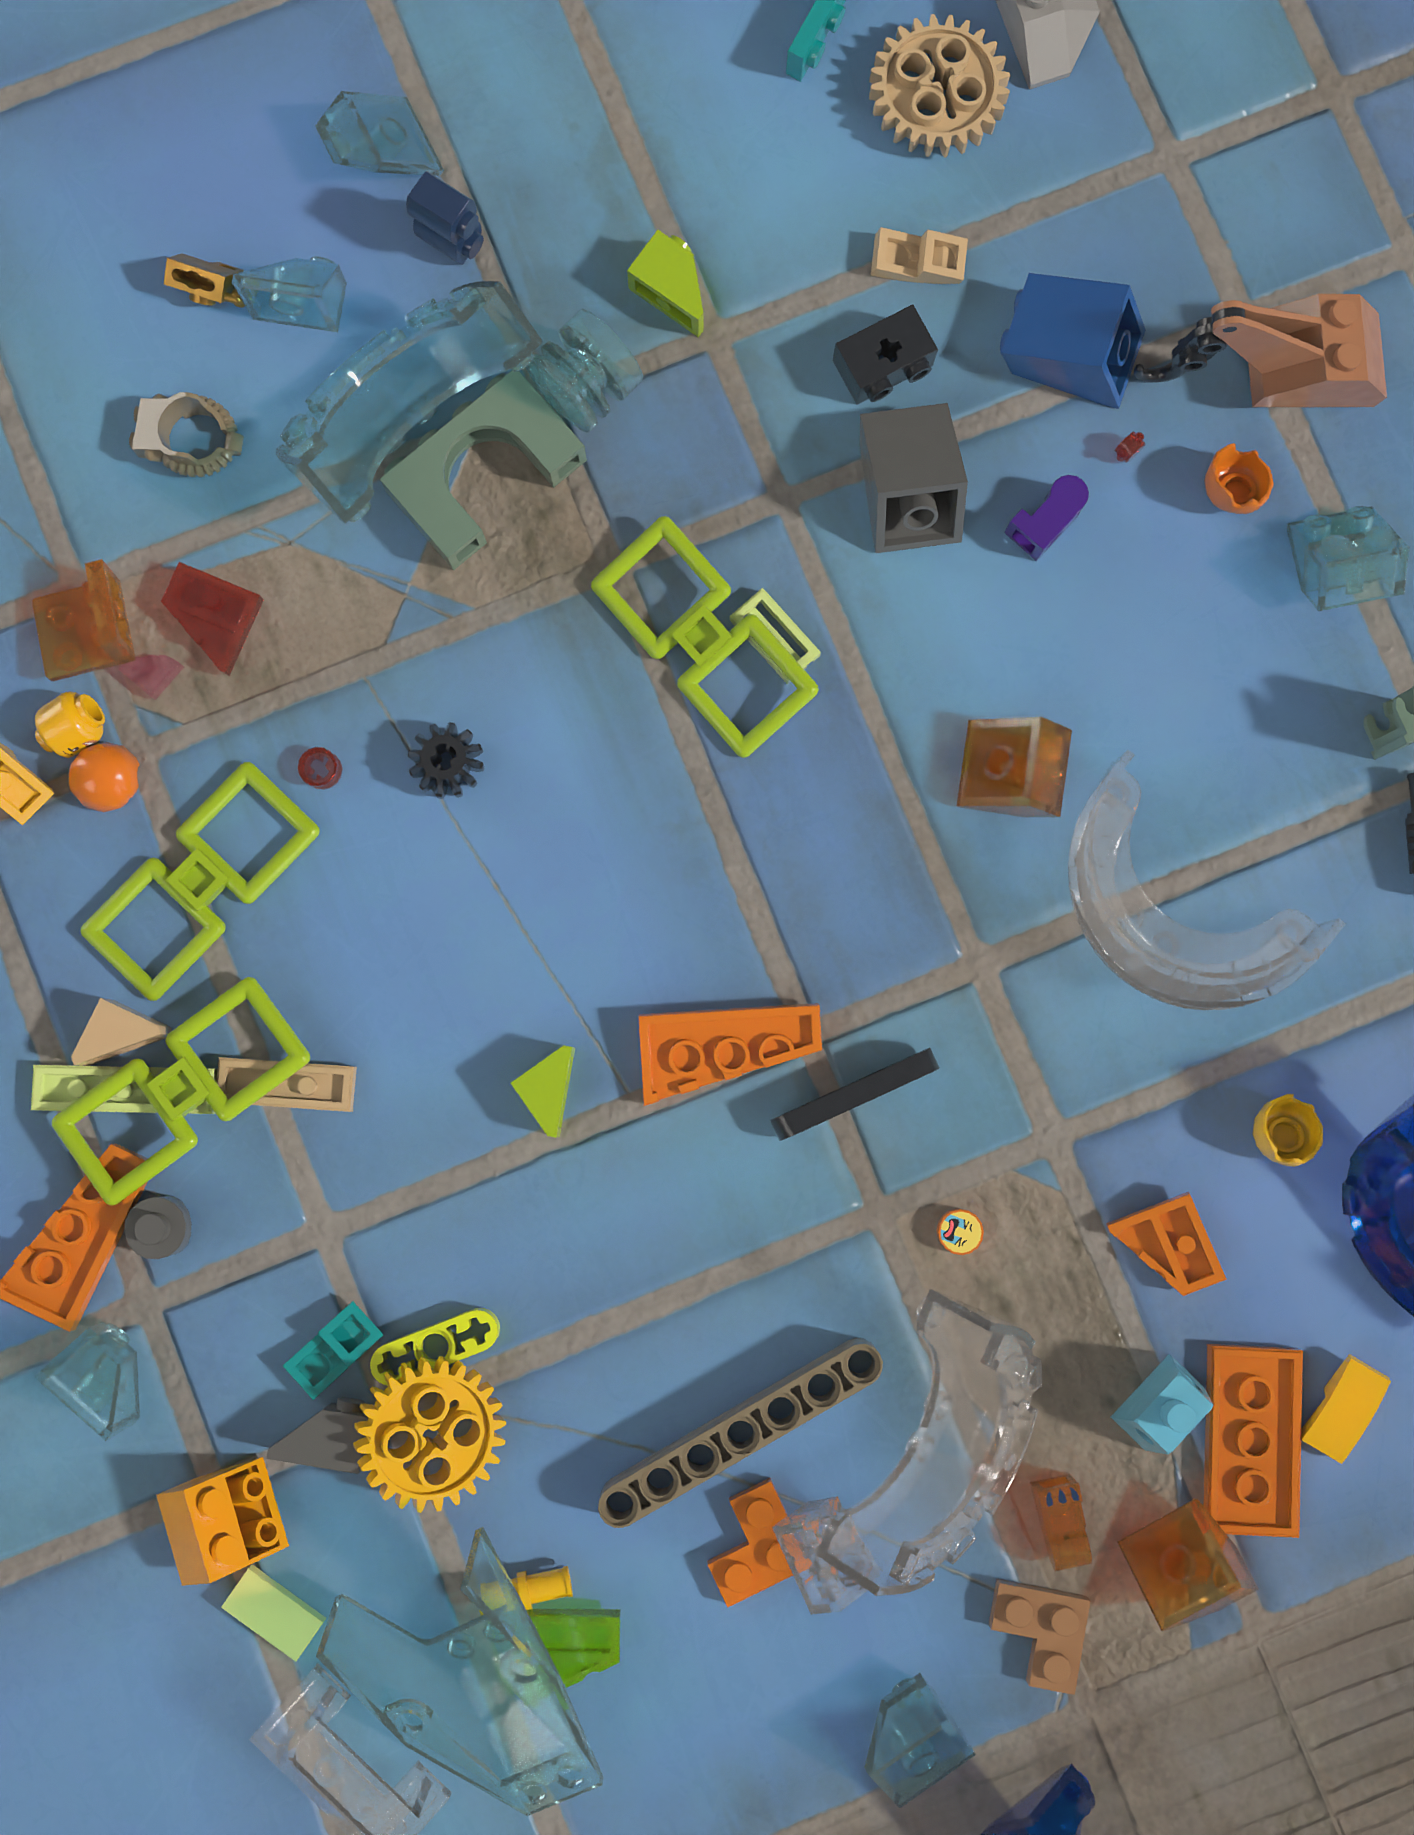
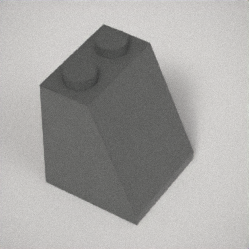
M948 403L860 414L859 447L875 553L961 543L968 480Z

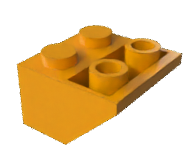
M263 1457L194 1478L156 1494L182 1586L212 1583L289 1547Z

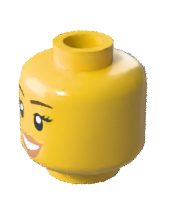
M72 691L64 692L39 708L35 714V726L37 729L35 737L39 745L47 752H55L57 755L65 758L74 757L82 749L92 746L101 739L104 731L105 716L98 703L89 695H80Z

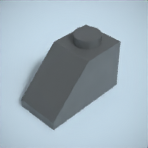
M345 1397L338 1398L337 1403L331 1402L270 1447L266 1459L359 1474L362 1470L358 1466L357 1461L366 1454L357 1453L353 1443L366 1436L356 1431L354 1423L368 1421L369 1417L360 1409V1405L365 1404V1402Z

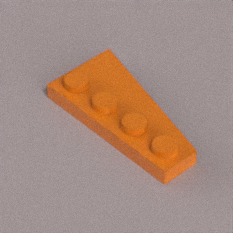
M818 1003L639 1014L638 1016L644 1106L659 1102L661 1099L673 1095L688 1093L708 1084L724 1079L726 1081L742 1076L743 1073L774 1066L822 1050L820 1005Z

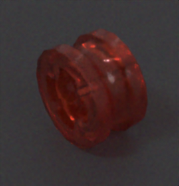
M314 747L308 749L299 759V776L305 783L316 789L325 790L332 788L342 776L343 768L341 761L335 754L325 748ZM324 757L328 758L325 765L327 770H329L327 776L323 778L317 774L316 779H313L311 776L315 770L311 766L312 762L316 759L323 762Z

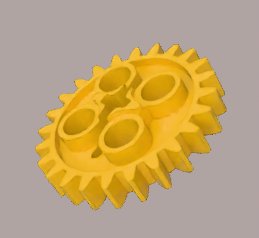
M439 1356L434 1368H431L429 1362L424 1357H420L417 1371L413 1372L403 1362L401 1363L402 1377L396 1379L386 1372L384 1377L388 1387L384 1391L373 1386L370 1388L377 1401L374 1405H360V1409L369 1418L368 1421L354 1423V1428L358 1433L366 1437L355 1441L353 1447L357 1453L366 1454L357 1461L358 1466L362 1471L372 1470L366 1477V1480L371 1488L382 1484L379 1494L385 1501L396 1493L395 1502L400 1509H403L412 1498L414 1508L417 1512L422 1513L426 1501L430 1500L438 1512L442 1509L444 1497L449 1496L456 1506L459 1505V1491L463 1488L472 1495H475L477 1492L473 1480L476 1476L487 1481L490 1479L489 1474L483 1467L486 1463L499 1464L500 1459L491 1450L492 1447L505 1445L506 1441L501 1435L495 1433L494 1430L504 1427L506 1421L499 1415H492L503 1405L497 1398H489L494 1388L488 1382L479 1384L482 1375L478 1371L473 1369L465 1375L466 1366L459 1360L453 1364L449 1371L448 1361L443 1356ZM437 1392V1401L433 1407L425 1411L418 1410V1402L424 1394ZM451 1401H458L456 1406L449 1408ZM464 1419H472L471 1428L465 1435L461 1437L453 1436V1430L458 1422ZM427 1429L438 1432L433 1439L423 1436ZM395 1432H408V1438L401 1447L396 1449L387 1447L390 1437ZM436 1457L443 1458L442 1466L436 1473L431 1475L423 1474L424 1467L428 1461ZM412 1459L411 1465L408 1468H403V1464Z

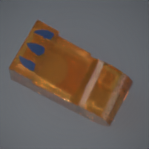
M1070 1474L1030 1482L1047 1553L1054 1571L1092 1564L1090 1544L1085 1531L1086 1523L1081 1504L1083 1500L1079 1483Z

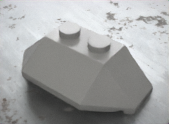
M996 0L1029 90L1070 76L1099 15L1100 10L1096 0Z

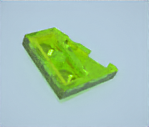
M621 1609L527 1610L526 1704H534L540 1701L542 1694L563 1684L568 1688L582 1681L591 1672H601L620 1663Z

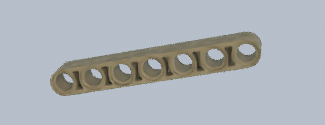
M864 1338L848 1340L614 1476L605 1483L601 1491L598 1505L600 1517L607 1525L613 1528L627 1527L873 1384L879 1378L883 1369L880 1353L871 1342ZM864 1350L871 1353L872 1363L865 1372L855 1373L848 1368V1360L854 1352ZM817 1374H826L833 1379L831 1390L822 1396H816L808 1390L810 1379ZM778 1397H785L793 1403L791 1414L783 1419H776L768 1413L770 1402ZM736 1421H746L753 1427V1434L747 1441L736 1442L727 1433L730 1425ZM704 1444L710 1447L714 1456L707 1464L696 1465L688 1458L689 1450L695 1445ZM664 1468L672 1474L673 1481L668 1487L656 1488L648 1481V1474L653 1469ZM617 1491L624 1492L631 1497L633 1505L626 1511H615L609 1506L608 1497Z

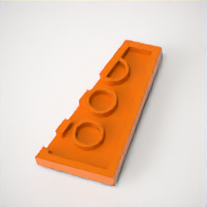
M111 1144L101 1155L99 1161L113 1181L117 1182L148 1158L118 1144ZM85 1175L73 1189L72 1195L59 1210H56L44 1224L45 1227L29 1246L22 1250L13 1261V1266L0 1279V1299L69 1332L76 1330L124 1232L125 1220L130 1210L138 1203L147 1182L118 1204L108 1205L103 1201Z

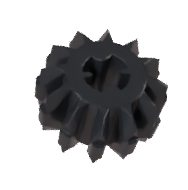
M448 723L444 735H442L436 724L430 725V732L433 736L431 739L427 740L421 734H417L415 737L422 750L413 749L408 751V757L415 762H419L409 769V773L413 778L423 777L419 784V788L422 791L427 792L435 786L436 797L444 799L448 786H450L454 795L459 798L463 796L460 783L465 781L472 788L477 785L475 778L469 774L470 771H484L485 766L483 762L473 759L483 753L482 746L480 744H470L473 734L468 729L462 731L457 736L458 731L455 723ZM449 752L452 756L450 760L452 767L444 770L440 765L442 762L441 754Z

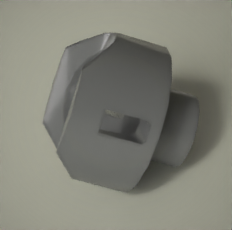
M174 1196L151 1197L140 1201L130 1210L125 1220L124 1234L128 1245L136 1254L146 1259H162L180 1253L188 1245L191 1237L192 1222L188 1209L180 1199Z

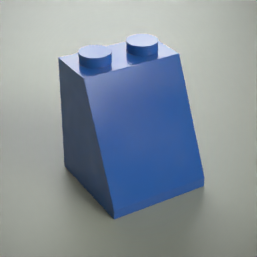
M1029 273L1024 288L1020 289L1015 297L1014 317L1010 328L1006 329L1001 337L1000 353L1013 375L1110 408L1119 409L1146 329L1130 285Z

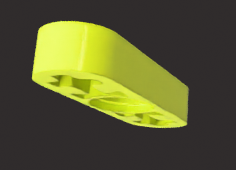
M474 1308L387 1342L374 1352L370 1361L371 1373L379 1383L388 1386L384 1377L386 1372L396 1379L402 1377L401 1366L398 1368L399 1375H394L391 1369L384 1371L381 1363L387 1359L386 1352L391 1351L394 1357H400L409 1353L411 1349L406 1343L413 1341V1351L416 1360L419 1362L420 1357H424L429 1362L431 1368H434L437 1359L429 1358L423 1350L424 1339L426 1336L434 1333L442 1335L448 1342V1352L444 1357L448 1361V1365L485 1351L495 1343L499 1336V1320L492 1311L486 1308ZM477 1317L480 1324L488 1322L490 1330L484 1334L485 1341L480 1342L477 1336L466 1338L460 1342L465 1350L458 1352L457 1338L449 1326L455 1324L458 1334L472 1326V1318ZM415 1359L405 1362L413 1372L418 1370V1368H415Z

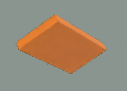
M1207 1344L1206 1392L1213 1403V1407L1206 1415L1203 1530L1206 1533L1299 1538L1303 1350L1298 1348Z

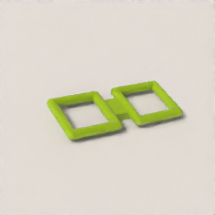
M667 516L659 517L591 582V588L653 659H661L678 643L691 656L695 663L678 678L677 686L741 758L750 756L811 701L819 691L817 683L756 615L749 614L745 616L730 631L718 620L712 611L730 595L731 587ZM664 538L710 590L657 638L612 585ZM751 636L797 689L744 736L700 687L699 683Z
M243 762L176 830L177 840L191 854L174 872L167 868L158 858L152 857L147 859L82 925L81 935L146 999L156 1001L225 932V923L208 907L213 900L227 887L243 903H253L318 837L320 829L310 817L253 763ZM247 783L297 830L296 834L249 882L237 873L198 835ZM153 879L204 927L154 979L103 931Z
M246 977L167 1034L165 1038L166 1045L178 1061L155 1077L142 1059H133L52 1119L53 1129L106 1204H118L197 1145L198 1137L184 1117L202 1103L207 1101L220 1120L230 1121L310 1061V1053L255 978ZM248 999L288 1056L228 1099L191 1048L188 1041ZM135 1081L175 1139L117 1182H114L74 1124Z

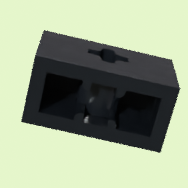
M914 304L835 343L832 361L856 405L867 399L870 402L883 399L893 391V386L905 380L913 383L925 377L932 370L938 348ZM883 355L884 358L879 360V356Z

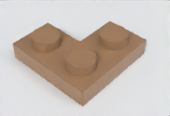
M996 1578L989 1627L994 1631L1033 1638L1026 1676L1028 1685L1075 1695L1091 1602L1089 1598L1084 1595Z

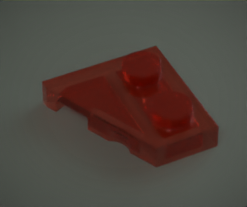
M181 562L178 563L161 600L162 604L202 648L214 665L227 676H230L264 601L259 594Z

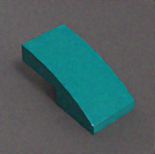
M352 1301L322 1328L313 1339L290 1358L283 1367L311 1399L314 1400L373 1346L383 1334L355 1302Z

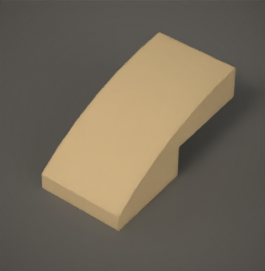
M880 227L875 234L871 276L915 283L960 284L964 280L968 239L928 229L922 236Z

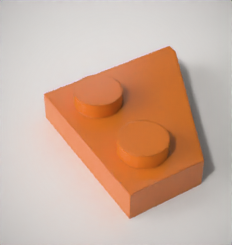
M1189 1192L1106 1223L1109 1232L1122 1241L1143 1262L1160 1274L1166 1282L1183 1296L1227 1280Z

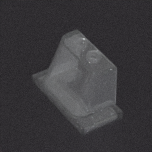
M317 1663L254 1732L249 1740L347 1835H418L447 1803L452 1792L419 1760L393 1788L388 1785L326 1725L343 1707L351 1695Z

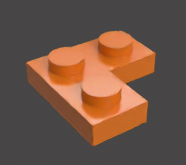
M771 1478L729 1497V1502L748 1541L708 1560V1567L727 1608L811 1567L806 1552Z

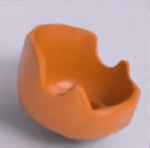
M1234 443L1228 444L1215 453L1204 479L1206 495L1213 505L1223 511L1235 514H1249L1258 510L1269 499L1274 485L1270 467L1259 458L1258 452L1256 450L1249 452L1238 451Z
M102 742L84 748L70 765L69 786L71 792L88 809L108 812L122 808L139 788L137 771L140 764L137 758L122 745Z

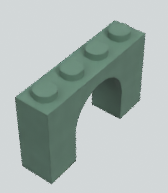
M516 367L507 375L501 373L494 377L487 385L484 394L474 402L467 401L460 405L453 413L451 421L440 430L432 429L420 439L418 448L406 458L401 456L393 460L386 467L385 475L380 478L386 493L453 570L487 544L482 529L453 497L449 489L452 467L465 450L473 445L487 441L508 443L523 452L553 488L587 461L583 443Z

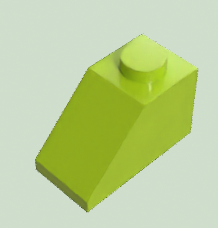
M657 230L628 268V288L699 338L704 330V312L694 254L687 243L675 235L668 237L660 230Z

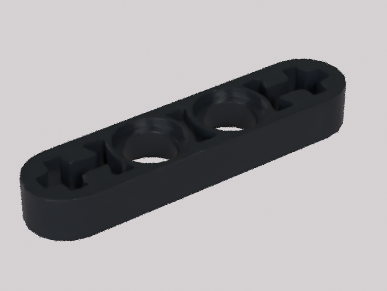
M928 1048L779 1115L770 1121L779 1141H782L940 1069L931 1048Z

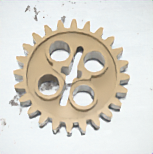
M931 14L929 25L924 27L918 18H914L911 33L900 25L897 29L896 40L887 37L884 42L883 52L877 51L875 67L871 69L869 80L872 83L869 99L876 101L874 103L873 115H885L881 125L882 131L893 127L896 128L893 139L894 143L900 142L905 137L910 139L909 152L916 149L918 144L924 145L926 157L931 155L933 147H940V151L945 158L948 156L950 146L955 145L957 150L963 154L968 143L967 139L976 146H979L983 132L991 135L995 128V120L1002 119L1005 109L1004 104L1007 103L1010 90L1005 88L1008 85L1010 73L1002 71L1006 57H993L998 43L992 41L984 45L982 43L985 34L983 28L974 35L969 33L970 20H966L960 28L954 27L953 15L948 16L945 25H939L935 14ZM926 53L930 55L933 63L930 62ZM944 57H953L959 62H948ZM913 71L916 72L919 76L910 77L904 74L903 72ZM969 95L975 101H964L959 96ZM945 108L948 109V112L953 119H950L948 117ZM928 109L934 112L935 115L926 116L920 113L919 110Z

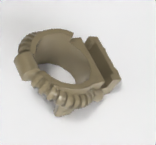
M180 392L170 398L162 394H156L153 398H140L139 406H136L134 409L136 428L135 432L130 434L129 445L139 458L163 462L165 467L170 468L175 473L179 472L180 475L205 477L206 474L211 476L215 471L216 473L220 472L222 467L226 468L228 466L227 463H231L233 460V455H241L244 436L236 433L238 431L237 426L234 424L235 421L230 416L228 410L211 398L208 399L206 396H198L189 392ZM195 415H206L217 420L220 429L226 435L224 448L217 447L212 454L202 459H196L189 453L173 451L170 447L169 435L173 426L182 416L187 419Z

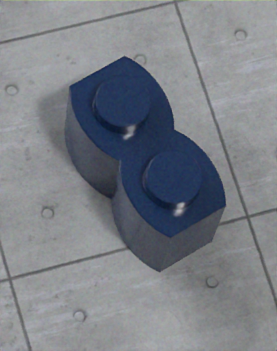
M425 171L407 196L406 208L409 216L414 218V234L457 263L463 265L467 258L473 259L478 254L484 241V237L481 235L482 227L478 221L479 217L476 215V203L438 177Z

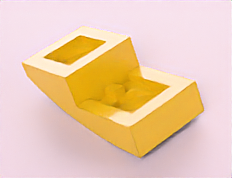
M1349 1354L1323 1388L1325 1398L1301 1428V1440L1342 1464L1375 1415L1391 1383L1390 1378Z

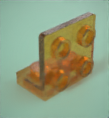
M102 559L84 563L88 581L82 582V586L36 597L32 600L45 676L50 681H57L136 661L121 582Z

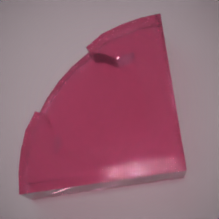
M149 655L131 658L122 664L118 670L156 700L182 671L184 666L166 655Z

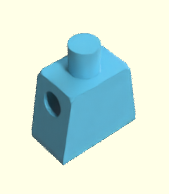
M1168 1354L1115 1411L1111 1418L1145 1451L1169 1454L1209 1413L1213 1403L1205 1388L1177 1360Z

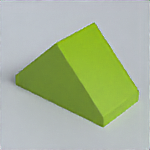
M563 1045L511 1082L513 1088L549 1137H560L575 1053L574 1047Z

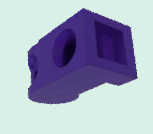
M1061 476L1055 480L1045 497L1044 503L1037 511L1030 516L1025 510L1021 509L1009 522L1004 533L1037 561L1078 517L1088 501L1089 491L1087 485L1077 476Z

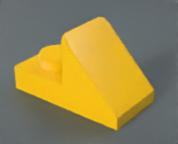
M0 743V807L23 825L54 792L51 787L18 761L10 748Z

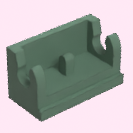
M1414 686L1383 703L1384 714L1390 722L1388 730H1380L1376 726V720L1371 714L1364 717V729L1374 748V751L1371 752L1374 760L1414 743Z

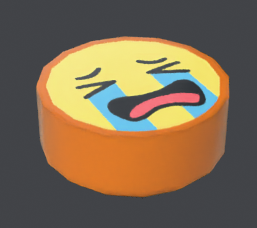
M959 1208L949 1210L942 1215L936 1231L938 1241L943 1248L957 1255L970 1254L976 1250L981 1244L984 1234L979 1218L972 1212Z

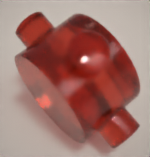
M1133 431L1115 448L1114 451L1117 453L1118 461L1128 463L1143 449L1146 443L1143 441L1144 435L1141 432L1135 433Z

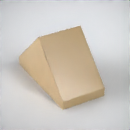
M100 998L71 1058L74 1065L90 1066L163 1040L172 1031V1028L115 1000Z

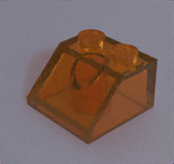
M1044 717L968 720L956 806L1018 817H1061L1072 730Z

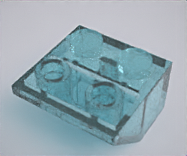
M1356 506L1348 509L1346 512L1326 516L1311 515L1304 520L1287 523V534L1301 591L1317 611L1403 595L1405 593L1410 547L1372 506Z

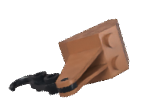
M1316 294L1272 308L1258 307L1238 300L1218 303L1211 308L1212 317L1199 320L1196 323V328L1178 341V345L1171 352L1172 362L1155 369H1144L1143 364H1137L1133 371L1135 377L1144 382L1158 383L1174 380L1185 372L1205 368L1207 361L1217 352L1224 350L1227 344L1248 362L1252 407H1375L1387 398L1379 313L1360 294Z

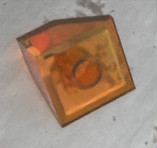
M1198 1499L1191 1500L1117 1542L1161 1631L1172 1629L1220 1611L1259 1590L1236 1545Z

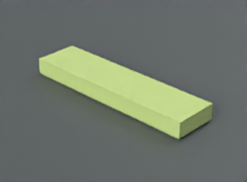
M33 1065L31 1110L62 1111L122 1067ZM149 1067L155 1077L167 1069ZM207 1069L217 1083L218 1069ZM135 1081L92 1111L157 1113ZM205 1101L189 1114H215L208 1102Z

